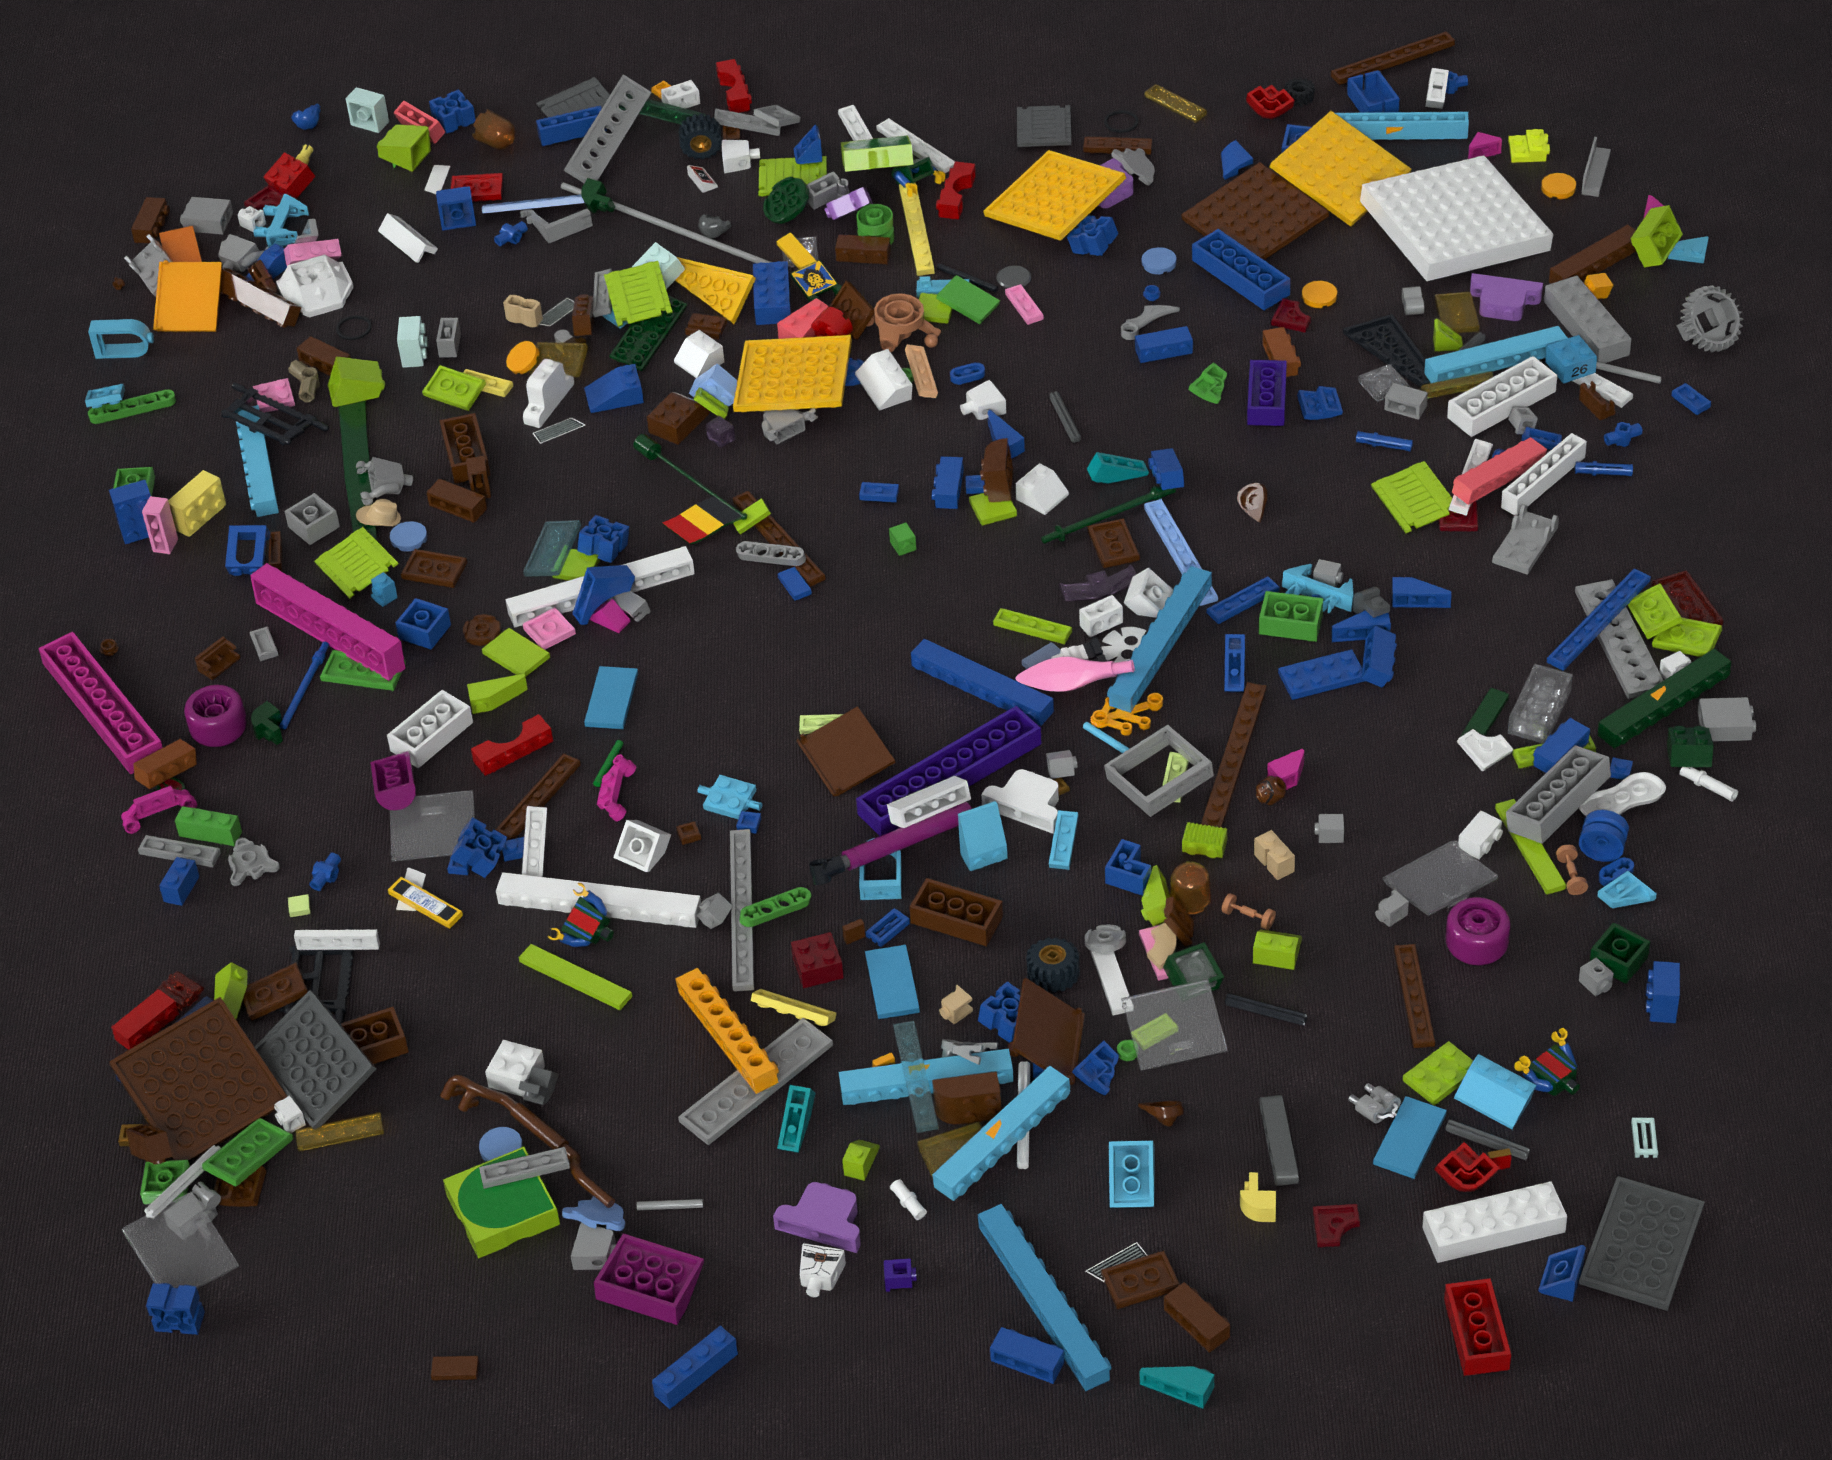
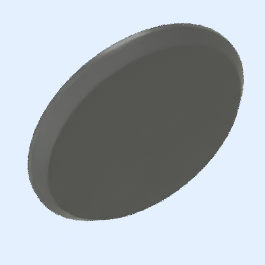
M1013 265L1001 269L996 279L1005 288H1011L1020 284L1024 287L1031 281V273L1024 267Z

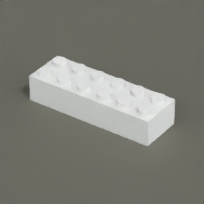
M1532 356L1449 400L1447 418L1469 436L1473 437L1508 418L1512 407H1528L1556 392L1557 374Z
M1546 1182L1425 1211L1422 1228L1437 1263L1565 1233L1567 1214L1552 1182Z

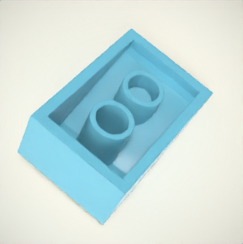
M996 801L958 814L960 853L970 871L1008 859L1007 843Z
M1153 1141L1109 1142L1110 1208L1154 1207L1155 1149Z

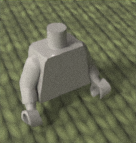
M229 234L227 239L221 242L218 255L223 264L222 267L244 272L259 259L264 251H259L254 242Z
M815 408L806 412L796 409L764 411V421L761 424L764 436L769 441L779 444L805 431V421L810 420L813 422L818 418L814 414L816 412Z
M372 457V460L368 461V463L358 461L356 464V468H359L357 469V474H363L368 470L372 492L361 493V500L366 506L372 504L375 497L377 499L384 494H399L403 485H412L413 476L403 474L400 463Z

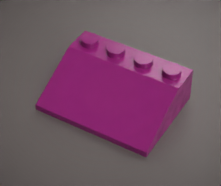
M623 1233L594 1281L596 1299L677 1325L687 1309L702 1269L704 1258Z

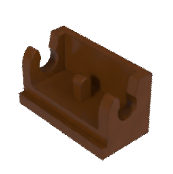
M1591 381L1589 389L1586 383L1580 385L1579 400L1599 420L1616 414L1615 403L1612 400L1608 403L1596 391V384Z
M222 636L195 657L198 671L211 680L215 679L241 659L240 655L233 651L236 649V646Z

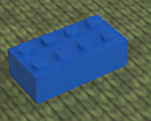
M788 261L753 264V276L756 278L754 282L756 325L777 324L791 315Z

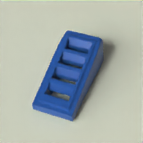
M1526 427L1522 435V441L1531 437L1548 450H1552L1562 441V435L1530 427Z

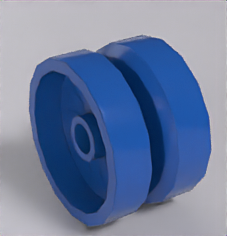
M1595 810L1584 819L1583 829L1579 838V847L1586 856L1597 861L1609 862L1619 859L1625 848L1629 825L1621 815L1613 811Z

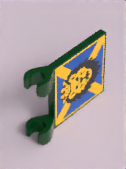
M820 260L790 273L791 278L809 302L816 298L819 299L818 295L831 289L836 296L842 287Z

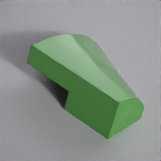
M1213 362L1189 386L1188 390L1206 401L1218 404L1221 400L1227 372Z

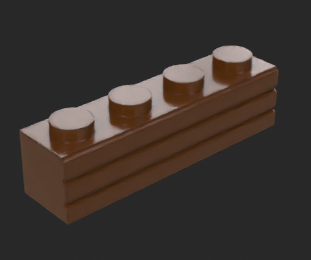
M270 532L268 564L282 572L281 532Z

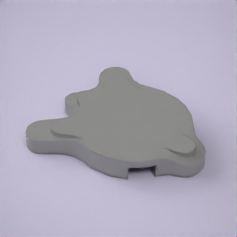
M1126 148L1124 153L1117 149L1113 150L1111 156L1123 164L1124 169L1131 176L1135 173L1140 176L1138 180L1146 185H1150L1153 182L1155 168L1145 156L1143 149L1138 148L1136 151Z
M240 838L236 841L233 848L234 852L228 857L230 868L233 871L230 881L234 886L240 885L246 876L258 879L265 872H277L280 869L279 863L269 857L265 846L262 844L261 846L254 845L253 841H249L246 838Z

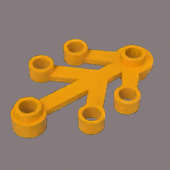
M1152 693L1148 695L1147 702L1135 705L1131 713L1120 709L1109 713L1114 707L1109 706V697H1107L1102 710L1095 711L1091 716V724L1097 728L1109 726L1119 729L1122 735H1130L1132 733V724L1115 720L1119 718L1139 724L1140 729L1147 730L1151 726L1150 718L1146 716L1140 717L1134 715V713L1147 709L1152 711L1160 710L1163 706V697L1159 693Z

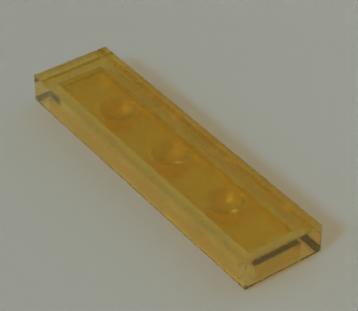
M1157 84L1145 91L1146 98L1195 123L1207 115L1206 109Z
M1491 371L1425 384L1421 386L1420 390L1428 392L1427 398L1468 391L1494 376Z
M375 1113L323 1124L317 1129L312 1127L295 1130L298 1150L304 1151L384 1134L381 1113Z

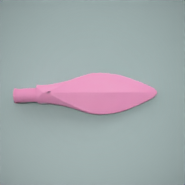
M1058 657L1045 660L1018 674L1015 679L1021 684L1037 689L1066 692L1100 679L1134 672L1135 666L1133 660L1115 663L1113 661L1099 662L1075 657Z

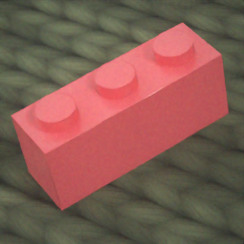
M403 101L393 112L402 125L429 127L430 142L434 144L445 133L438 120L406 101Z

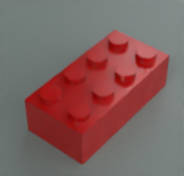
M1491 1278L1445 1284L1444 1301L1464 1376L1510 1370L1511 1351Z

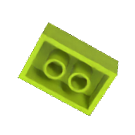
M1670 206L1651 208L1631 237L1632 245L1635 247L1644 268L1663 265L1683 235Z

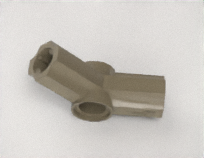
M295 360L291 362L288 368L289 373L301 381L298 394L299 399L305 403H311L315 399L316 390L320 387L317 370L314 367L306 366L301 361Z

